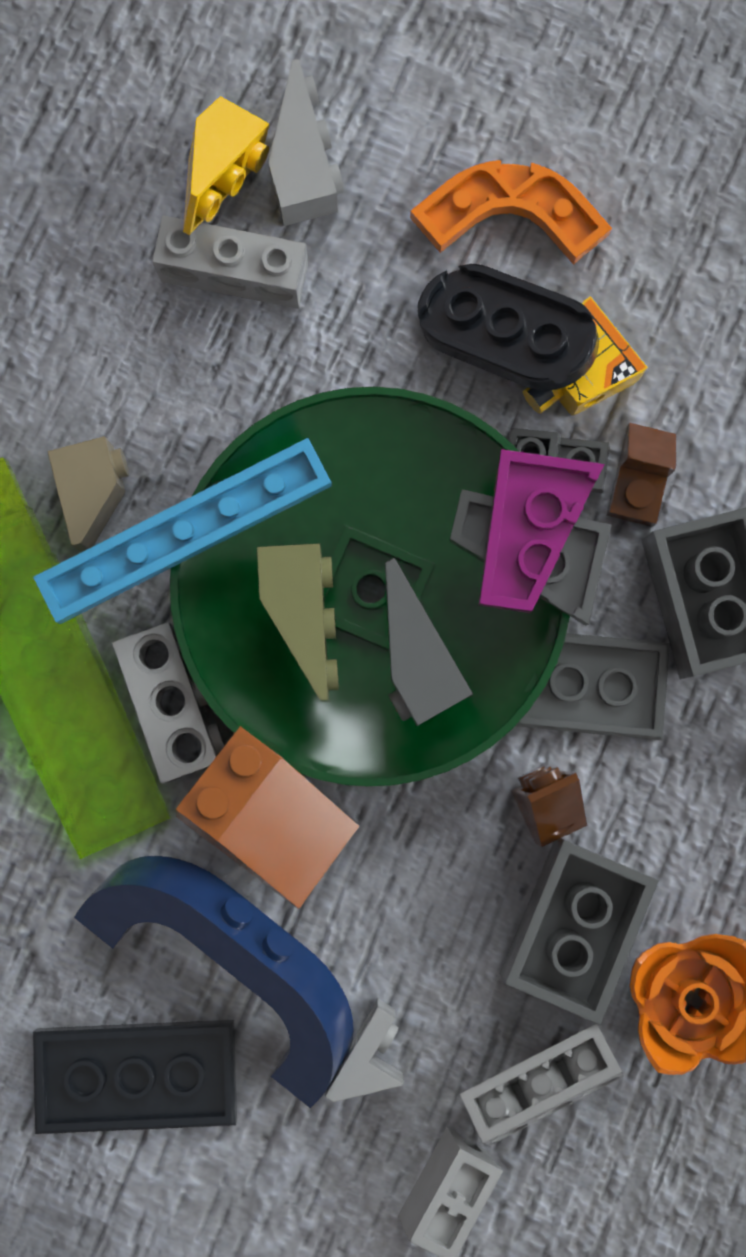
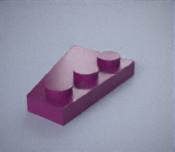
M501 449L478 606L525 613L532 612L605 464Z

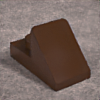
M634 423L628 424L606 516L650 527L657 524L667 478L676 469L675 433Z

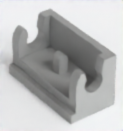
M447 1127L402 1207L398 1218L409 1242L439 1257H457L503 1170L495 1164L485 1149L479 1145L475 1149L471 1148L457 1132Z

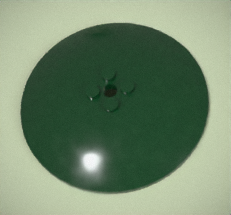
M352 387L322 392L297 400L273 411L251 425L233 440L212 463L198 483L192 496L306 438H309L332 486L171 568V612L176 638L184 662L194 683L208 705L229 729L235 733L241 726L280 755L300 774L342 785L371 787L421 781L448 772L471 761L491 748L525 716L544 690L556 667L567 634L570 616L540 597L530 613L478 606L484 563L449 542L461 490L494 496L501 449L519 451L496 429L474 414L450 402L424 393L400 388ZM320 544L322 557L332 558L333 588H324L325 608H334L336 639H326L327 660L337 659L339 690H329L330 702L320 701L260 600L257 547ZM395 558L473 693L418 726L415 725L412 718L403 722L388 697V694L395 691V688L391 683L385 563ZM366 577H376L385 586L383 598L376 603L364 602L357 594L359 582Z

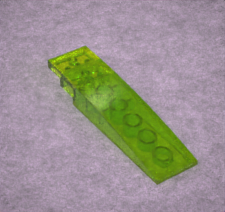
M2 457L0 458V695L79 859H83L170 819L171 816L83 615L80 614L62 624L56 623L33 578L59 564V560L56 554L51 552L33 509L27 505L9 461Z

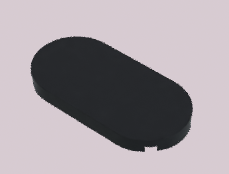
M466 264L458 266L460 270L449 274L446 270L435 276L420 295L417 305L420 327L426 340L433 348L524 387L550 391L569 386L587 373L597 357L599 349L597 327L590 312L582 303L480 264Z

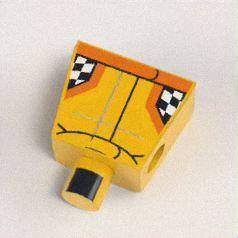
M591 296L584 300L582 304L590 312L597 327L599 336L597 357L587 373L569 386L550 391L530 388L523 390L526 401L538 414H541L559 400L569 414L572 416L634 385L648 368Z

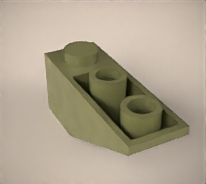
M320 544L257 547L260 600L320 701L330 702L329 690H339L337 659L327 660L326 639H336L334 608H325L324 588H333L332 558L322 557Z

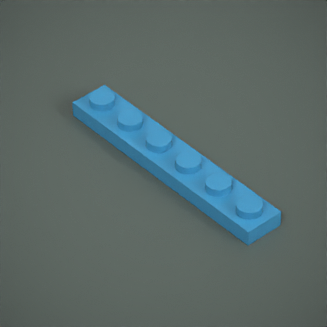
M306 438L55 565L33 578L55 622L62 624L331 487L332 483L309 438Z

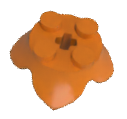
M709 934L681 944L672 942L658 943L642 952L632 966L629 987L631 997L637 1004L639 1011L638 1034L640 1045L654 1069L662 1074L683 1075L693 1071L701 1060L705 1058H712L725 1064L746 1063V940L730 935ZM696 988H701L698 996L704 1000L702 1005L697 1010L690 1006L689 1010L685 1011L687 1002L684 999L687 993L691 990L695 992Z

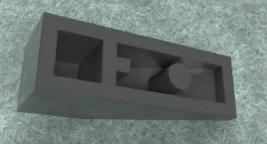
M395 558L385 563L391 683L395 688V691L388 694V697L403 722L412 718L415 725L418 726L473 693Z

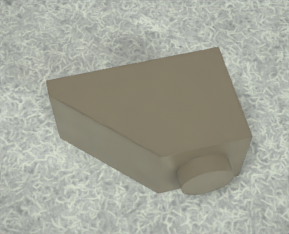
M105 436L47 451L71 546L80 552L94 546L125 494L122 478L129 476L127 462L122 449H114V446Z

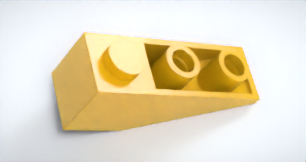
M221 96L200 114L195 122L188 160L183 232L188 235L204 220L210 222L215 217L221 202L228 195L234 197L239 192L245 177L251 171L257 173L264 165L269 153V146L265 144L270 124Z

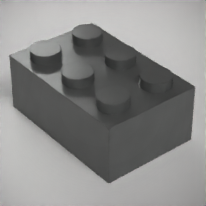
M746 507L652 531L641 541L679 679L694 677L746 663Z
M562 838L554 841L499 973L504 983L601 1025L659 880Z

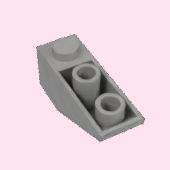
M299 59L292 60L268 162L271 182L284 226L338 212L337 194L344 193L338 164L329 165L325 150L332 148L325 119L316 121L312 107L319 105L313 76L304 77Z

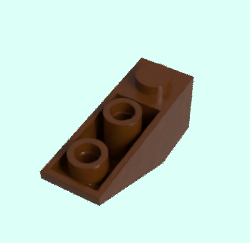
M541 766L518 777L521 786L510 790L535 843L540 847L546 846L587 826L580 780L575 772L560 771L558 767L552 769L551 766L546 768Z

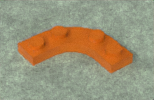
M501 160L472 166L446 181L410 211V219L440 253L475 224L492 215L511 213L530 219L543 229L573 265L608 237L612 230V227L571 182L553 170L531 163L530 166L501 164Z

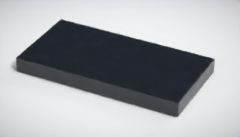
M234 1020L37 1028L33 1031L35 1134L233 1126L237 1123Z

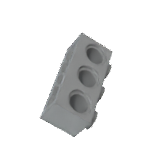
M162 215L152 260L161 282L299 309L309 264L306 243L201 223L188 235L183 232L184 219Z
M167 622L112 642L161 784L207 769L226 743L219 724L216 722L210 725L204 709V706L208 705V703L194 683L184 662L174 625ZM162 642L168 648V660L162 667L151 669L146 662V652L151 645ZM179 688L184 694L185 705L180 713L170 716L163 710L161 700L167 690ZM191 733L200 740L202 750L200 756L195 761L186 762L179 756L177 746L179 740L184 735Z
M595 1024L466 1090L460 1096L482 1143L491 1146L623 1078L624 1075L600 1028Z

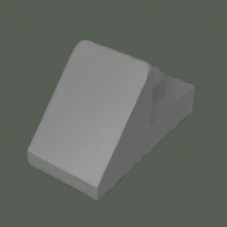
M377 998L355 1035L346 1058L325 1092L326 1098L332 1102H337L396 1088L404 1084L403 1073L374 1055L376 1050L384 1054L398 1031V1026L393 1024L395 1008Z

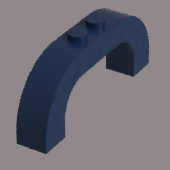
M144 856L125 862L115 869L83 903L74 918L112 949L133 925L144 922L157 923L180 933L272 1007L287 1028L290 1047L271 1077L309 1108L323 1096L350 1050L354 1032L353 1017L346 995L337 979L328 967L307 947L220 878L193 863L172 857Z

